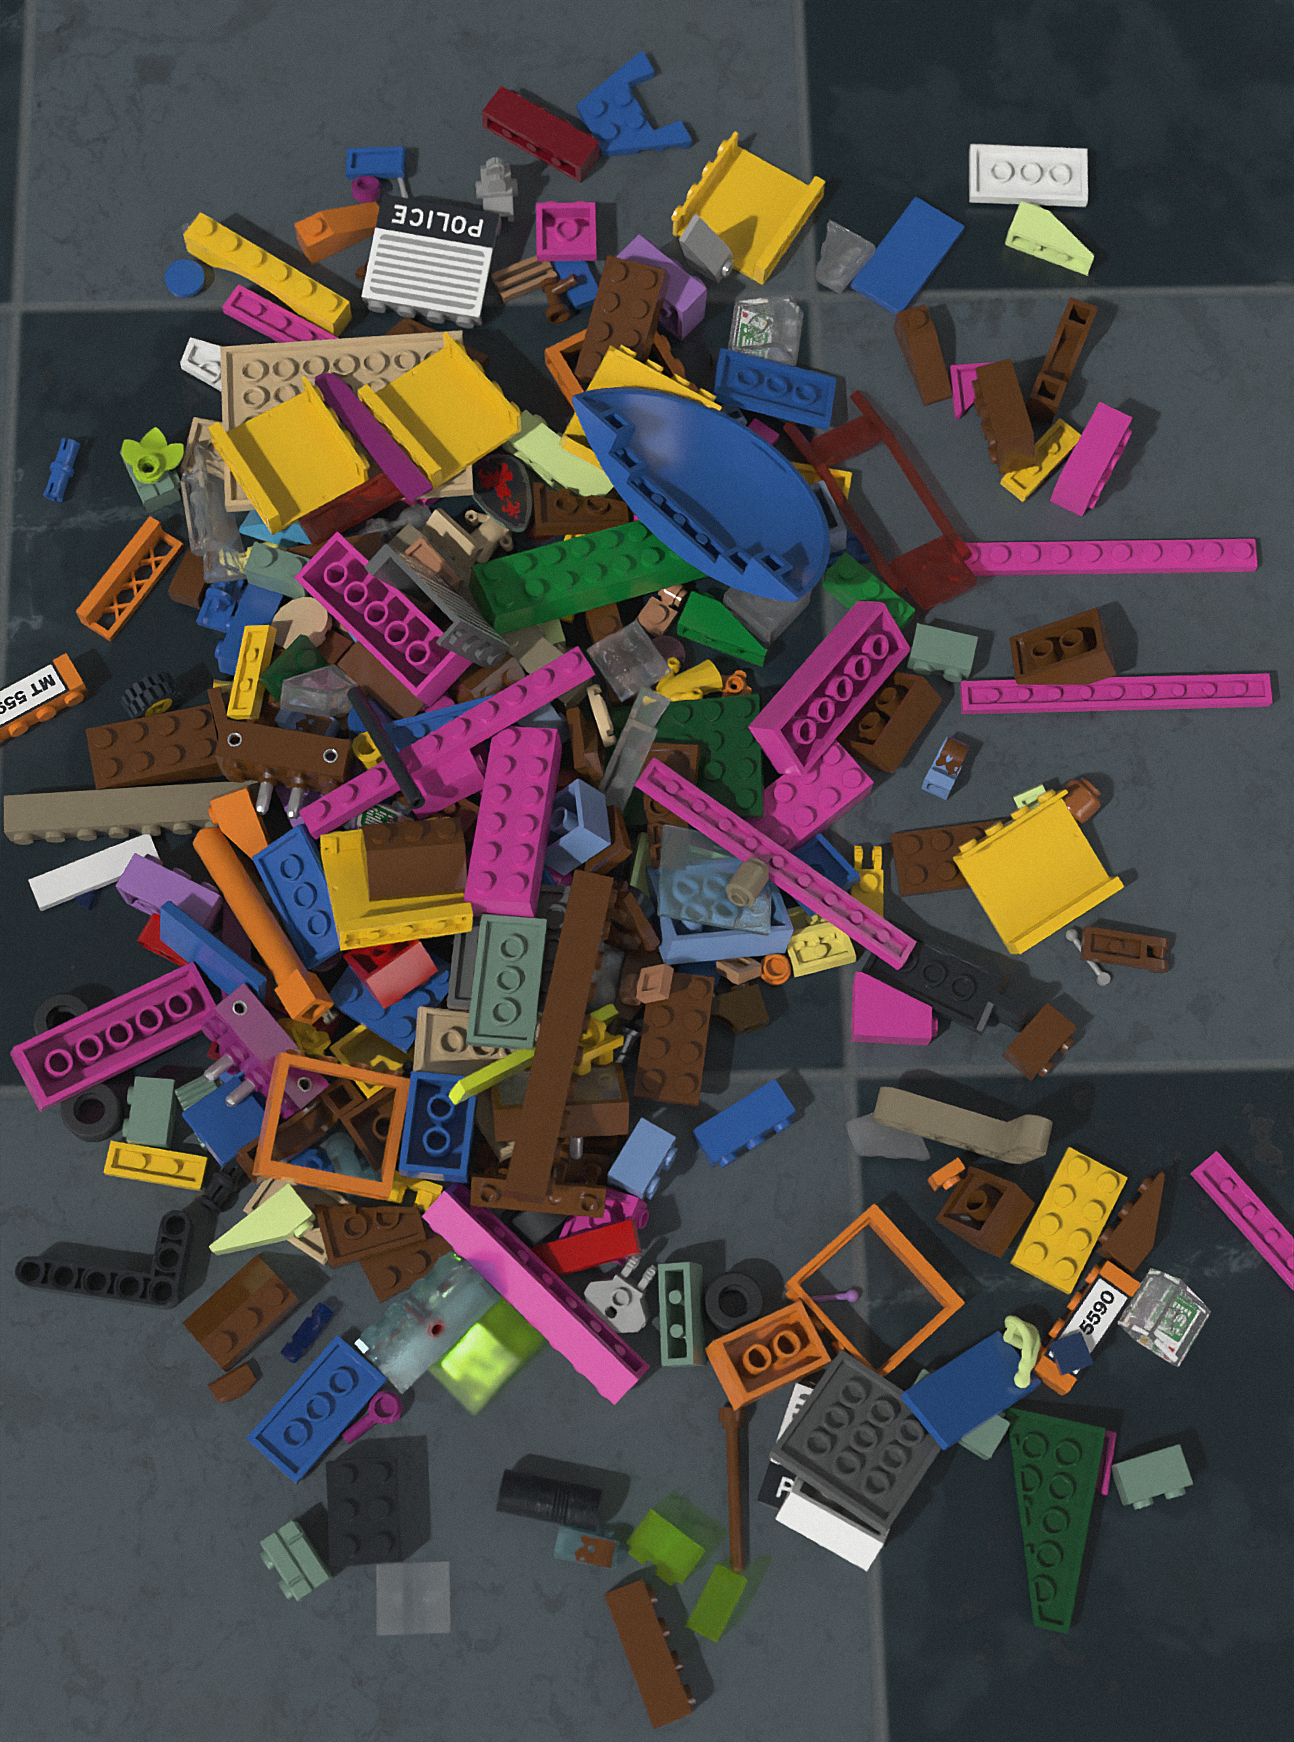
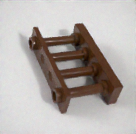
M480 1137L477 1169L484 1172L485 1175L472 1174L470 1206L604 1218L606 1186L597 1185V1183L608 1184L611 1149L583 1147L581 1158L573 1159L570 1155V1145H563L559 1164L552 1163L550 1175L556 1176L552 1197L545 1196L544 1203L541 1205L503 1196L507 1177L498 1176V1174H508L511 1157L500 1162L485 1137ZM564 1180L581 1182L582 1180L584 1181V1184L564 1182Z

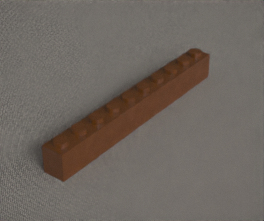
M577 869L574 871L503 1193L504 1197L543 1205L545 1196L552 1197L556 1176L550 1175L552 1163L559 1164L563 1144L558 1143L557 1140L559 1131H566L570 1111L564 1110L566 1098L573 1099L577 1079L571 1077L574 1065L580 1066L584 1046L578 1045L580 1033L587 1034L591 1018L590 1014H585L587 1001L594 1003L598 983L592 982L594 970H601L604 952L598 951L600 940H607L611 925L610 920H605L607 908L614 909L618 890L612 889L614 880L612 877Z

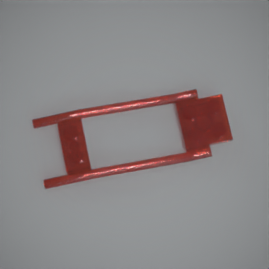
M859 390L854 391L850 395V399L863 415L813 438L810 443L793 421H789L784 425L785 432L814 468L821 481H825L833 500L877 570L895 593H900L906 587L925 611L976 586L977 577L964 562L973 553L947 519L894 434ZM881 439L943 534L920 547L892 559L889 564L828 469L829 466L878 444Z

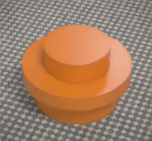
M772 954L762 959L760 976L766 983L780 985L788 980L791 974V964L784 955Z

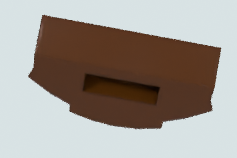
M247 1362L209 1383L208 1386L214 1395L216 1403L230 1402L248 1392L250 1387L256 1382L257 1377L251 1371Z

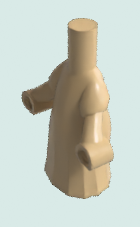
M473 510L466 512L465 519L469 525L476 526L478 522L483 523L470 534L484 548L473 565L487 562L500 545L507 552L513 549L512 530L501 526L488 514L477 513Z

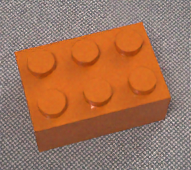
M801 1300L714 1340L705 1349L734 1411L821 1370L831 1362Z

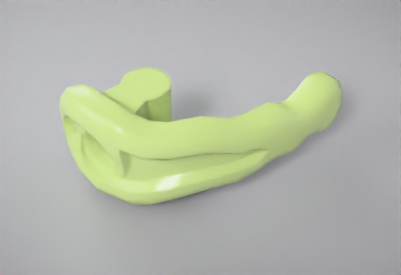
M1009 1315L1005 1318L1004 1323L1007 1330L1003 1335V1339L1005 1342L1022 1349V1358L1018 1365L1019 1371L1015 1374L1014 1382L1018 1387L1026 1388L1030 1384V1373L1036 1364L1037 1355L1041 1347L1038 1329L1033 1324L1024 1322L1017 1316Z

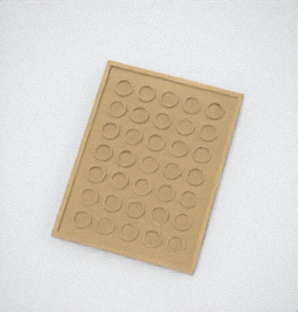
M447 331L453 340L458 339L463 344L462 331ZM445 332L220 347L223 429L227 432L304 392L301 378L305 376L310 384L314 386L317 375L321 373L333 374L339 377L357 398V390L365 384H368L374 392H377L444 348L443 333ZM323 402L326 408L328 409L329 406L325 402ZM340 421V424H338V426L340 427L342 432L347 430L350 433V431ZM350 433L355 443L353 448L358 455L362 453L370 465V470L367 471L370 484L330 505L407 500ZM224 462L226 511L255 510ZM472 465L419 499L474 495Z

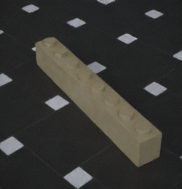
M408 523L388 544L404 552L420 536H424L464 581L456 591L482 617L469 589L471 569L466 565L463 567L459 566L454 561L455 557L447 548L442 546L439 549L433 544L432 537L423 528L419 527L417 530ZM537 625L500 635L511 647L508 652L514 656L527 676L567 653L560 644L554 643L552 645L546 640L545 633ZM591 677L553 699V703L565 713L567 709L575 708L588 694L587 687L593 685Z
M247 780L244 783L231 781L4 796V833L10 841L20 845L31 844L33 840L46 839L47 842L58 843L65 841V838L78 837L79 840L90 841L97 839V836L104 835L122 839L127 838L129 834L141 833L142 835L150 834L153 837L167 831L185 835L192 833V830L206 827L220 828L219 824H213L208 812V807L211 806L210 800L214 796L250 784L257 802L260 785L257 781Z

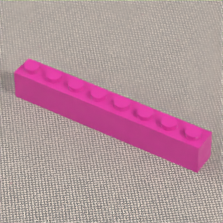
M453 1183L444 1190L422 1217L429 1223L434 1232L440 1234L459 1256L464 1257L477 1270L481 1278L488 1281L507 1303L512 1304L525 1317L529 1325L536 1328L555 1350L560 1351L573 1364L577 1372L584 1375L597 1387L598 1392L603 1397L609 1399L615 1405L651 1366L487 1207L470 1206L471 1191L463 1183Z

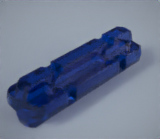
M319 1302L311 1311L312 1316H307L291 1337L293 1339L292 1342H287L281 1350V1355L289 1362H297L303 1354L301 1352L302 1349H307L321 1331L323 1322L326 1324L333 1315L332 1310L325 1304Z

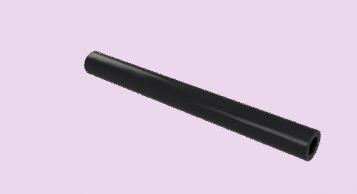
M360 687L349 689L347 692L349 701L412 809L422 807L425 804L424 796Z

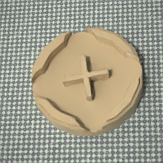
M301 597L290 601L281 607L273 618L271 626L277 629L275 643L280 649L286 650L302 634L308 636L315 647H318L326 639L324 635L329 629L330 631L331 614L314 597Z
M598 684L588 686V696L604 746L614 745L617 742L615 735L609 736L613 734L612 730H614L605 701L598 694L602 692Z

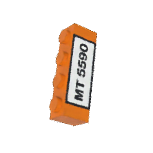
M67 653L0 688V742L11 736L17 737L24 734L31 725L39 721L50 720L56 715L57 711L66 706H75L82 702L85 696L89 695L85 684Z
M1106 1261L1101 1267L1095 1264L1085 1278V1281L1089 1283L1083 1293L1077 1291L1066 1306L1071 1311L1064 1321L1058 1318L1048 1334L1053 1338L1049 1343L1082 1332L1092 1358L1141 1285V1283L1109 1261ZM1041 1345L1036 1364L1032 1369L1040 1381L1061 1396L1070 1391L1084 1370L1082 1368L1060 1376L1049 1345L1046 1348Z

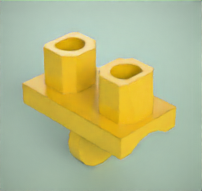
M591 1016L587 1034L580 1033L578 1045L584 1046L580 1066L574 1065L572 1072L578 1075H585L591 1072V1062L598 1065H606L613 1062V1050L623 1045L624 1036L609 1034L606 1031V1024Z
M281 1018L278 1020L277 1023L298 1048L306 1052L305 1056L307 1058L318 1060L319 1056H325L324 1050L330 1045V1038L326 1032L316 1031V1028L312 1027V1025L292 1020V1018Z
M395 1170L390 1198L385 1200L401 1205L408 1189L418 1193L413 1207H418L420 1212L425 1213L444 1192V1187L420 1178L401 1177L400 1172Z

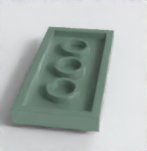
M481 914L466 1038L467 1045L534 1051L548 929L547 919Z

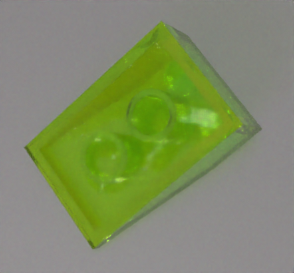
M495 1292L468 1320L427 1369L475 1416L545 1343V1340L516 1310Z

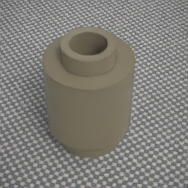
M748 858L739 865L726 886V892L732 903L737 906H751L755 903L769 880L768 874L770 871L764 862L757 858Z

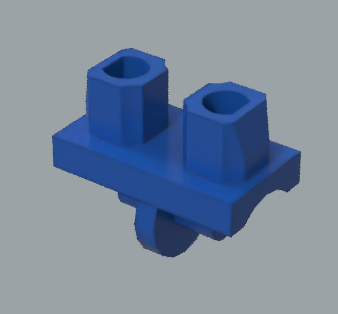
M214 572L196 621L197 624L226 633L228 618L235 613L237 598L240 591L244 589L245 581Z

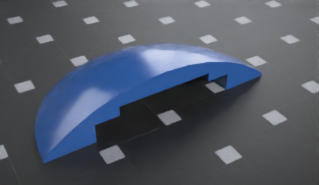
M609 387L573 395L572 402L585 436L611 483L639 520L662 543L683 560L706 575L732 588L769 599L797 602L817 585L825 572L830 555V532L827 519L820 502L804 477L784 455L747 426L713 408H708L704 404L685 397L658 390L637 387Z

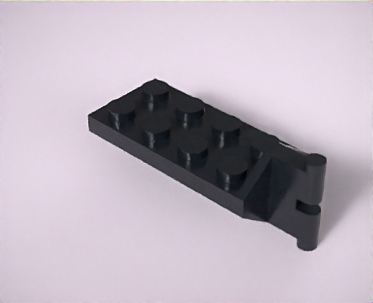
M889 919V923L916 941L915 946L904 965L898 970L871 952L861 972L931 1006L932 1012L981 1036L993 1019L1012 1028L1017 1033L1023 1031L1026 1024L1027 1005L1004 996L1011 980L1010 976Z

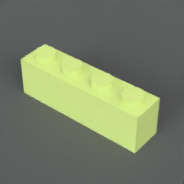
M527 410L523 411L521 416V432L503 443V449L517 458L523 465L558 492L560 488L571 490L572 495L585 498L595 495L614 499L618 495L617 490L604 470L562 449L558 445L563 436L562 433L558 432L556 434L539 415L535 414L533 416Z

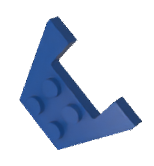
M644 51L636 54L576 104L577 113L587 132L599 141V154L601 157L638 154V150L656 149L659 152L664 151V148L681 146V149L692 147V139L681 120L653 130L633 95L630 87L654 78V70Z

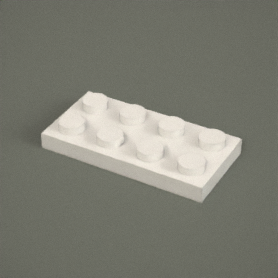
M971 144L969 149V202L1020 204L1021 201L1037 205L1086 207L1088 202L1087 149Z

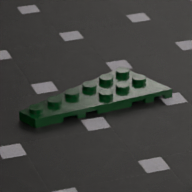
M1008 1407L1006 1413L1008 1422H1010V1444L1034 1626L1069 1634L1106 1428Z

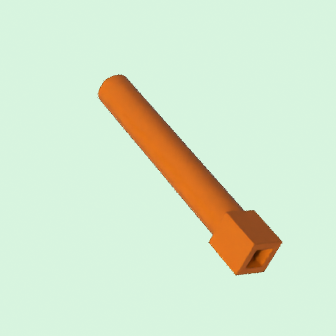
M217 827L203 828L197 833L193 841L195 850L276 981L278 987L274 990L292 1020L312 1025L334 1005V1002L318 976L308 972L221 829Z

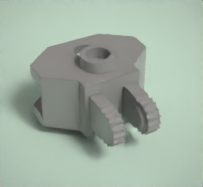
M498 157L488 159L486 165H480L481 181H475L477 199H483L484 212L500 214V217L508 216V222H514L512 197H518L517 178L511 179L510 163L504 164L503 159Z
M638 1254L633 1255L624 1269L616 1274L615 1277L597 1278L589 1284L584 1292L587 1305L617 1333L639 1332L651 1318L645 1295L649 1291L646 1288L656 1275L658 1268L654 1265L647 1268L639 1283L629 1276L640 1263L641 1256ZM611 1306L617 1310V1314L612 1312Z

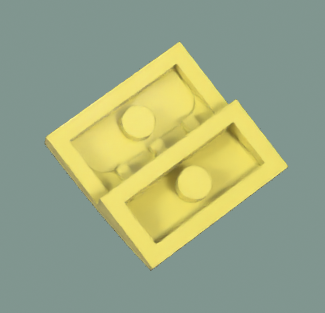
M801 906L786 909L794 928L786 949L794 977L856 962V954L850 937L817 913L810 917Z

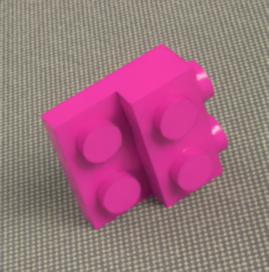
M547 201L545 203H536L537 261H596L595 202L557 203L555 201Z
M606 1188L604 1218L568 1215L559 1240L629 1219L636 1221L637 1231L639 1228L643 1229L649 1218V1211L646 1210L647 1204L639 1197ZM632 1256L612 1261L611 1263L625 1266L627 1259L630 1260Z

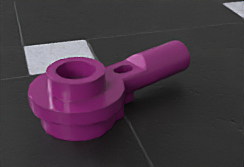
M388 1390L376 1393L370 1401L369 1413L342 1433L346 1442L350 1445L376 1423L384 1425L397 1421L403 1410L400 1397Z

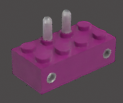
M244 983L199 1020L203 1025L201 1028L204 1034L211 1041H217L224 1050V1056L205 1071L203 1075L205 1080L208 1082L216 1080L231 1066H238L245 1074V1081L227 1095L225 1103L229 1107L236 1106L252 1091H259L267 1100L275 1056L281 1052L286 1053V1049L300 1050ZM289 1067L279 1116L285 1120L298 1112L330 1084L320 1073Z

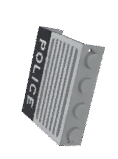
M382 194L362 292L365 306H368V309L379 313L391 310L407 318H414L415 315L425 316L427 320L435 323H444V320L456 322L458 326L464 328H473L474 325L482 327L481 310L495 238L496 235H500L502 225L500 214Z

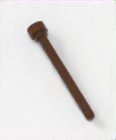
M733 1407L718 1408L719 1422H722V1429H726L730 1568L734 1574H740L744 1570L739 1428H742V1421H746L745 1407L734 1411Z

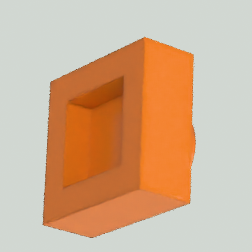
M956 1158L933 1173L927 1181L934 1191L942 1186L947 1191L962 1180L959 1175L965 1170V1166L959 1158Z

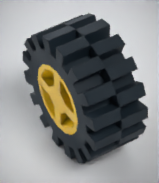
M160 671L158 674L156 672L152 673L149 678L147 676L141 678L142 681L140 683L135 682L133 688H128L125 691L126 694L122 696L121 700L131 719H137L173 711L176 709L175 706L181 703L183 693L169 672Z

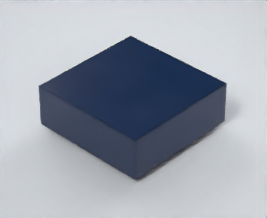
M1082 1332L1048 1344L1060 1376L1094 1364Z

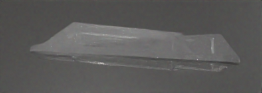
M196 445L193 450L196 460L191 472L184 471L181 478L191 553L200 557L204 555V581L207 583L247 579L244 571L247 558L234 513L226 511L224 479L217 455L200 445Z
M643 684L639 689L605 768L604 777L600 780L596 789L605 795L606 808L614 803L621 808L622 812L658 732L655 725L671 701L670 698Z

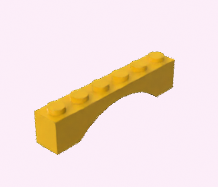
M200 212L183 234L187 251L212 267L232 271L255 282L286 303L304 320L328 333L339 337L352 319L350 301Z

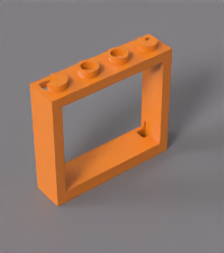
M587 329L545 349V364L574 412L575 408L572 397L584 391L565 360L581 352ZM656 330L651 347L664 367L669 378L672 379L675 373L686 379L684 376L685 369L678 358L674 359L670 353L671 348L667 338L663 334L659 335ZM691 382L688 388L698 393L696 385Z
M286 1049V1053L281 1052L275 1056L252 1175L379 1200L390 1198L407 1106L410 1079L403 1078L402 1072L383 1069V1073L370 1071L371 1066L363 1063L352 1062L350 1066L338 1064L337 1058L330 1056H319L318 1060L305 1057L306 1052L296 1049ZM289 1067L396 1089L379 1182L271 1161Z
M875 1203L785 1284V1288L788 1290L785 1293L786 1297L792 1304L801 1300L805 1310L810 1314L809 1318L815 1330L820 1334L823 1331L827 1333L833 1340L830 1346L837 1354L843 1350L883 1378L965 1304L959 1295ZM868 1224L944 1307L938 1315L877 1370L871 1366L800 1286Z

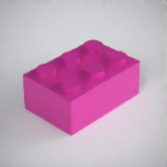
M1098 403L1059 476L1050 499L1051 502L1083 517L1087 507L1094 508L1104 485L1107 484L1133 432L1128 429L1132 417L1104 403Z

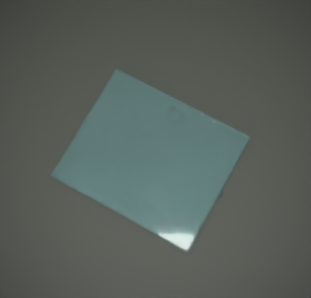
M666 824L663 826L661 861L658 869L660 877L657 916L768 936L770 934L772 882L768 880L753 905H735L728 897L726 886L743 861L700 831Z

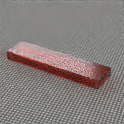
M382 472L298 518V525L312 545L316 547L330 539L336 532L341 533L403 499L404 495L388 476Z

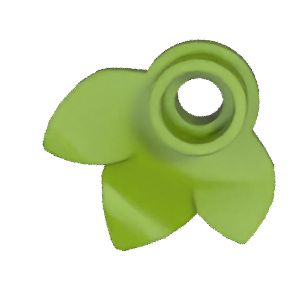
M157 427L150 430L140 443L125 439L122 445L124 461L133 467L135 478L144 484H152L160 480L165 471L178 466L184 454L183 444L174 443L167 445L165 437ZM146 468H154L152 472L144 473Z

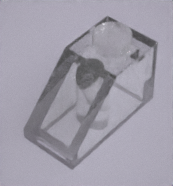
M335 664L283 680L280 707L287 711L329 718L351 710L353 706L347 697V692L349 689L357 687V682Z

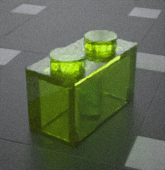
M652 1509L649 1510L626 1542L631 1547L628 1554L642 1565L649 1561L656 1566L658 1570L655 1575L671 1587L674 1582L680 1586L683 1584L706 1551Z

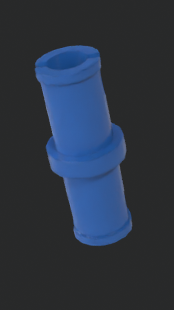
M66 438L61 439L56 460L51 463L49 468L51 475L46 490L43 493L44 497L55 501L56 498L58 502L63 501L68 480L73 477L75 472L73 465L81 446L78 442L68 439L67 443Z

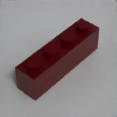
M500 86L482 110L483 128L579 183L583 181L599 159V141L592 134L581 132L574 128L566 119L555 117L548 113L543 106L539 104L534 105L524 99L515 90H508Z

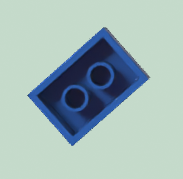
M411 1071L399 1164L401 1177L468 1183L478 1094L457 1105H454L449 1098L450 1091L460 1079L466 1076Z

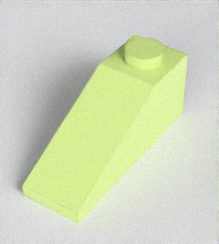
M1021 201L1009 229L1005 245L1088 275L1094 255L1050 211L1042 209L1037 204Z
M288 1183L212 1243L209 1248L219 1256L289 1240L295 1235L297 1238H300L313 1228L314 1225L311 1222L316 1217Z

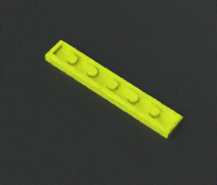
M608 1004L590 1013V1015L597 1018L600 1022H604L607 1027L619 1012L613 1004ZM535 1041L534 1051L517 1050L460 1079L449 1094L453 1104L457 1105L532 1066L537 1041Z

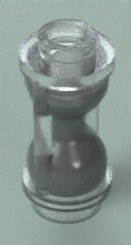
M415 503L409 508L404 509L399 518L394 521L386 518L367 520L366 527L363 528V534L379 531L383 547L385 543L388 544L396 533L400 532L408 523L417 530L419 527L423 528L432 514L426 504L419 505Z

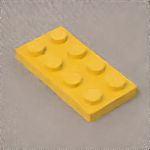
M1068 1147L1010 1264L1069 1295L1118 1199L1127 1177Z

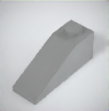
M694 214L679 239L680 245L690 268L719 283L722 277L726 278L733 269L734 258L732 251L701 217Z

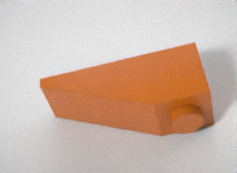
M374 201L324 210L295 223L297 241L310 264L313 265L374 235L379 206Z
M250 784L214 796L210 800L211 806L208 807V812L213 824H219L221 831L251 859L272 843L262 815L256 812V799Z

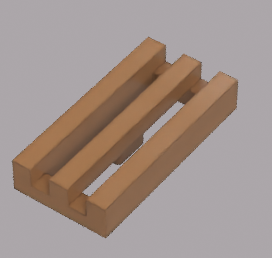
M537 255L491 274V280L503 303L541 288L540 283L546 278L553 277L557 279V274L553 271L550 261H537ZM544 272L547 273V274L544 275V276H541V277H539V278H536V279H534V280H532V281H529V282H527V283H524V284H522V285H519V286H517V287H515V288H512V289H510V290H507V291L504 290L505 288H508V287H510V286H513V285H515V284H517V283H520V284H521V283H523V282H526V281L530 280V278H532V277H534V276H537V275H539V274H541V273H544Z

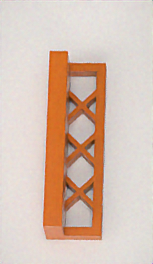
M149 516L76 610L81 623L112 642L183 550V543L164 532L160 522ZM160 540L173 547L167 555L154 557L153 549ZM152 565L153 574L149 579L136 581L135 572L138 568ZM133 589L135 597L132 601L118 605V594L122 590ZM115 612L116 622L109 631L97 624V621L103 614Z

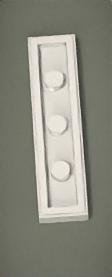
M143 834L29 879L28 881L40 910H46L119 881L134 853L143 857L146 854H150L160 860L150 834Z

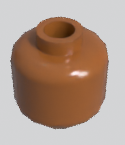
M1084 778L1080 781L1071 779L1061 789H1066L1068 794L1061 798L1076 823L1085 824L1100 808L1101 802L1098 797L1101 793Z

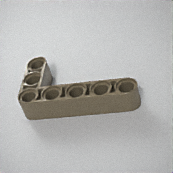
M880 1087L873 1120L882 1125L1013 1164H1024L1045 1156L1053 1124L1051 1120L1036 1115H1023L1005 1122L892 1087Z

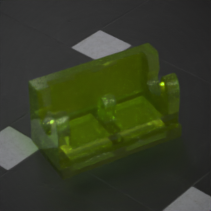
M716 1564L685 1627L717 1643L749 1579L728 1570V1568Z

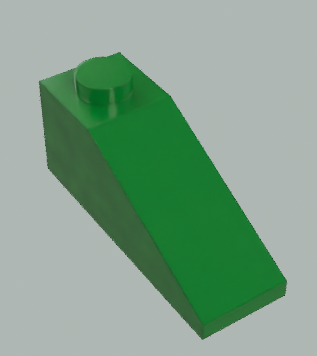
M691 591L678 622L677 635L763 667L767 653L765 648L721 602L716 601L714 596L704 592L698 594Z

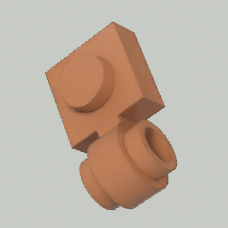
M679 584L659 590L658 595L662 597V601L652 596L635 619V625L661 640L677 618L678 612L672 609L673 606L680 607L688 596L689 592L685 590V586Z
M667 964L642 968L640 975H626V978L621 981L619 995L622 997L621 1001L627 1005L637 1006L641 1002L649 1003L668 999L674 969Z

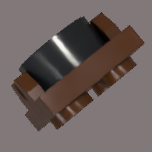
M613 880L612 889H616L618 892L614 909L607 908L605 920H610L611 925L607 940L602 939L609 949L653 951L660 943L650 925L656 917L653 903L640 889L628 885L626 881H621L618 884L616 880Z

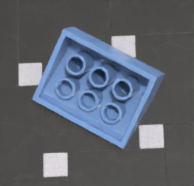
M739 858L686 862L685 871L655 870L652 866H646L645 872L649 898L656 910V917L653 920L654 931L660 941L658 948L664 964L672 965L785 953L794 928L778 886L768 880L753 905L737 906L730 901L726 892V886L739 865L743 862Z

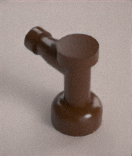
M574 273L559 282L556 278L549 277L540 283L541 290L546 293L549 303L546 317L550 324H560L570 318L569 308L566 304L560 302L559 295L566 292L572 286L574 287L579 284V279Z

